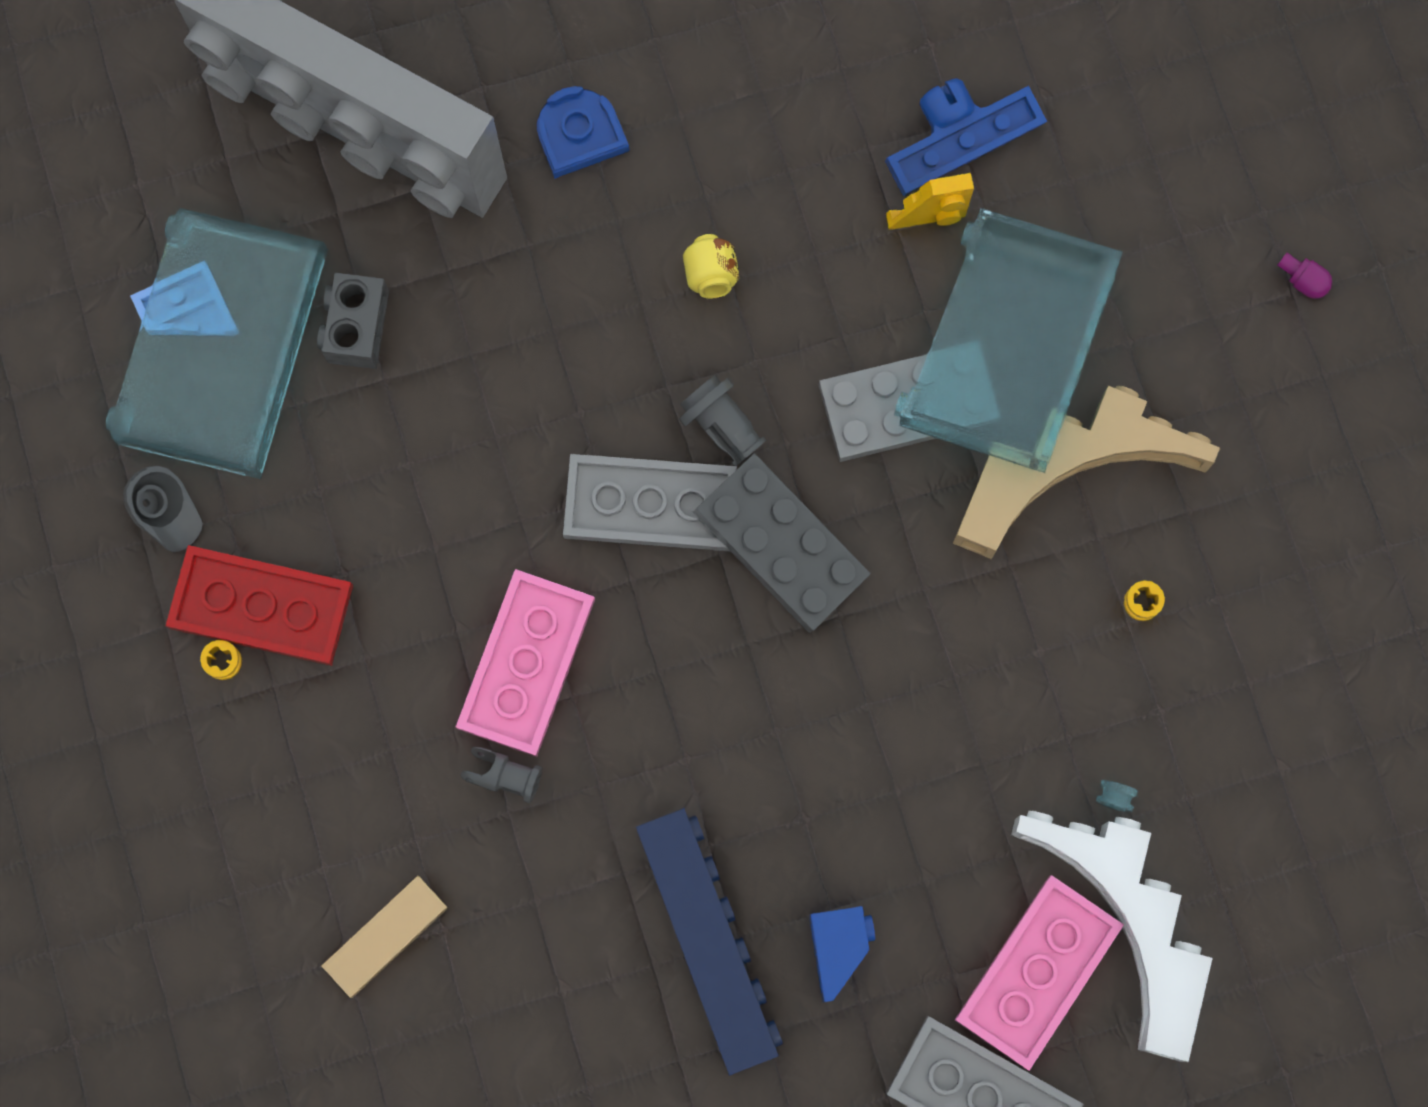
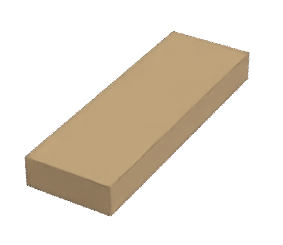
M417 876L334 953L322 967L350 998H353L443 914L448 907L424 880Z

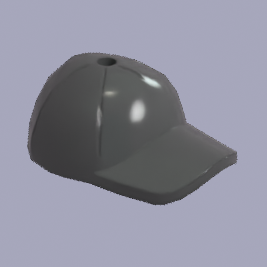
M158 465L146 467L135 473L126 483L123 491V502L128 515L135 525L147 532L165 549L173 553L180 552L197 539L202 530V519L184 484L168 468ZM143 500L147 502L146 507L143 505Z

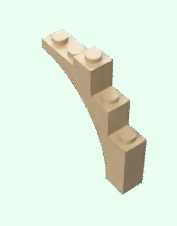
M1108 386L1100 399L1089 430L1083 428V424L1071 416L1059 415V417L1051 415L1045 425L1032 459L1025 457L1026 453L1016 446L1010 444H1003L1002 447L996 444L993 445L953 544L992 559L1007 530L1022 511L1050 487L1078 472L1108 463L1146 460L1175 463L1206 473L1214 464L1220 447L1210 444L1211 440L1196 432L1185 434L1172 429V424L1162 418L1150 416L1147 419L1142 417L1147 404L1146 400L1138 398L1139 394L1124 386L1113 388Z

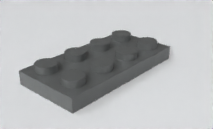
M755 453L693 511L809 633L814 631L871 574Z

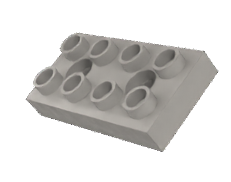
M174 0L190 31L184 39V44L192 53L206 62L207 67L201 76L208 85L223 96L238 103H244L252 91L276 104L271 111V116L286 130L304 140L313 141L320 129L345 142L344 147L340 151L341 155L355 168L373 178L383 179L389 168L416 181L411 189L412 195L432 211L452 218L461 206L483 218L507 180L493 116L280 0Z

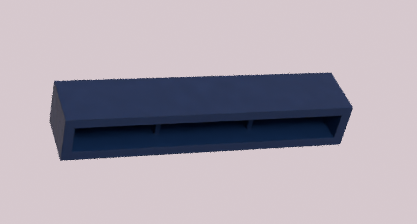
M685 808L636 826L729 1076L778 1057L776 1047L783 1045L775 1021L766 1022L760 1006L766 1004L767 1000L759 979L750 981L744 964L752 961L743 937L734 940L728 923L736 921L727 896L718 898L713 882L720 880L712 856L706 858L702 856L697 842L705 838L696 815L688 818Z

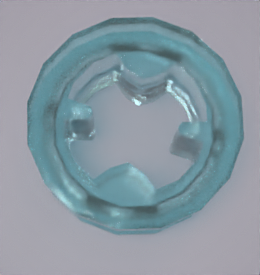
M1102 780L1100 787L1103 789V793L1096 797L1095 802L1114 810L1132 813L1134 806L1131 805V800L1138 796V790L1121 783Z

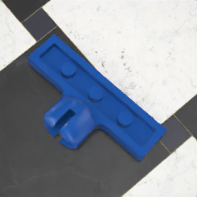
M958 78L945 81L946 85L941 88L936 86L929 90L920 99L919 105L931 126V135L887 157L885 160L903 197L919 189L929 180L941 178L1044 125L1047 120L1030 87L1027 86L983 108L974 104L963 81Z

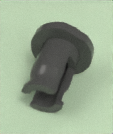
M714 375L680 404L686 412L679 418V421L686 427L696 420L718 448L728 453L733 459V466H737L767 440L764 437L760 438L753 429L751 421L727 394L735 384L729 377L720 382Z

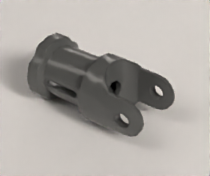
M472 747L471 753L475 757L491 762L493 765L483 775L463 771L460 775L463 780L493 792L501 789L523 796L524 802L527 803L533 801L539 787L543 767L536 765L531 768L509 761L508 755L482 747Z

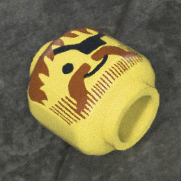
M705 234L697 237L694 243L688 246L683 253L687 285L691 290L699 293L701 297L713 299L725 296L739 280L735 248L727 240L718 238L714 234Z

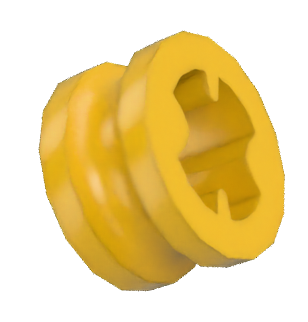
M1144 580L1135 583L1124 596L1125 611L1130 617L1138 621H1147L1154 618L1161 612L1165 602L1162 589L1152 581ZM1139 591H1145L1147 598H1154L1155 604H1151L1148 607L1149 611H1143L1141 604L1134 603L1133 599L1140 595Z
M215 640L204 647L201 652L200 662L207 674L218 680H227L237 675L241 669L242 657L239 650L233 644L225 640ZM218 650L232 656L231 661H226L230 665L225 670L211 665V659L216 660V657L213 655Z

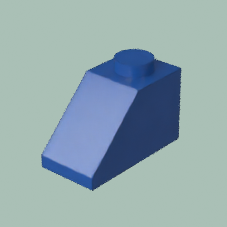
M862 906L809 915L822 1003L831 1002L836 998L868 953V942L875 941L872 915L864 916Z

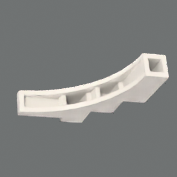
M1028 811L1027 816H1018L1014 821L1011 835L1043 847L1073 866L1099 891L1118 920L1124 924L1122 929L1131 945L1140 979L1142 1021L1138 1050L1180 1062H1189L1212 958L1200 955L1202 948L1190 943L1176 941L1175 947L1170 946L1182 895L1170 892L1171 885L1165 882L1145 879L1144 885L1139 883L1151 833L1140 830L1141 823L1122 817H1116L1115 822L1109 821L1103 824L1100 835L1096 836L1094 835L1095 828L1075 822H1070L1069 828L1052 824L1053 817L1044 813Z

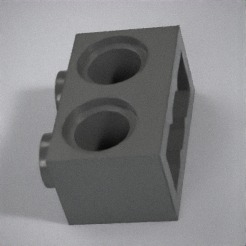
M342 273L334 274L333 286L327 285L324 294V309L328 310L326 325H320L317 336V347L322 349V353L328 363L377 369L389 290L383 278ZM359 294L365 296L360 306L355 308L345 306L347 299L352 295ZM349 333L358 335V340L354 345L350 347L339 346V341L344 335Z

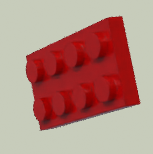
M188 545L165 626L172 630L216 640H225L233 644L332 666L353 584L349 581Z

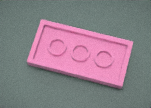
M515 569L456 728L537 757L595 602V597Z
M1050 875L954 1020L1019 1066L1030 1071L1124 924Z

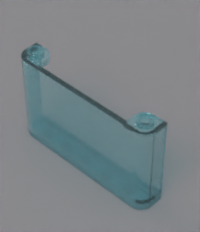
M180 208L175 215L171 214L167 220L165 236L168 239L117 405L112 406L107 415L106 429L111 431V438L121 446L261 479L328 248L323 241Z
M980 208L975 223L968 221L961 240V245L967 246L965 260L916 387L912 386L909 394L901 392L894 416L900 417V427L1045 474L1112 289L1123 252Z

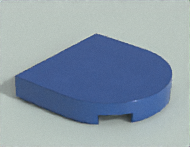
M579 86L567 87L552 94L539 114L537 120L538 137L554 179L630 151L616 112L610 101L603 95L601 96Z

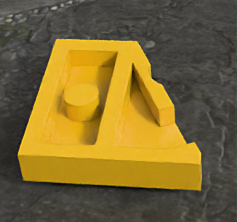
M971 173L932 179L920 187L919 191L903 200L904 209L889 210L886 213L889 230L937 222V225L940 226L959 222L961 218L966 216L974 191Z

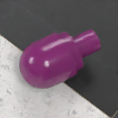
M1286 252L1277 264L1278 267L1291 275L1289 282L1293 284L1292 287L1309 298H1322L1331 290V274L1314 260L1310 261L1305 258L1300 262Z

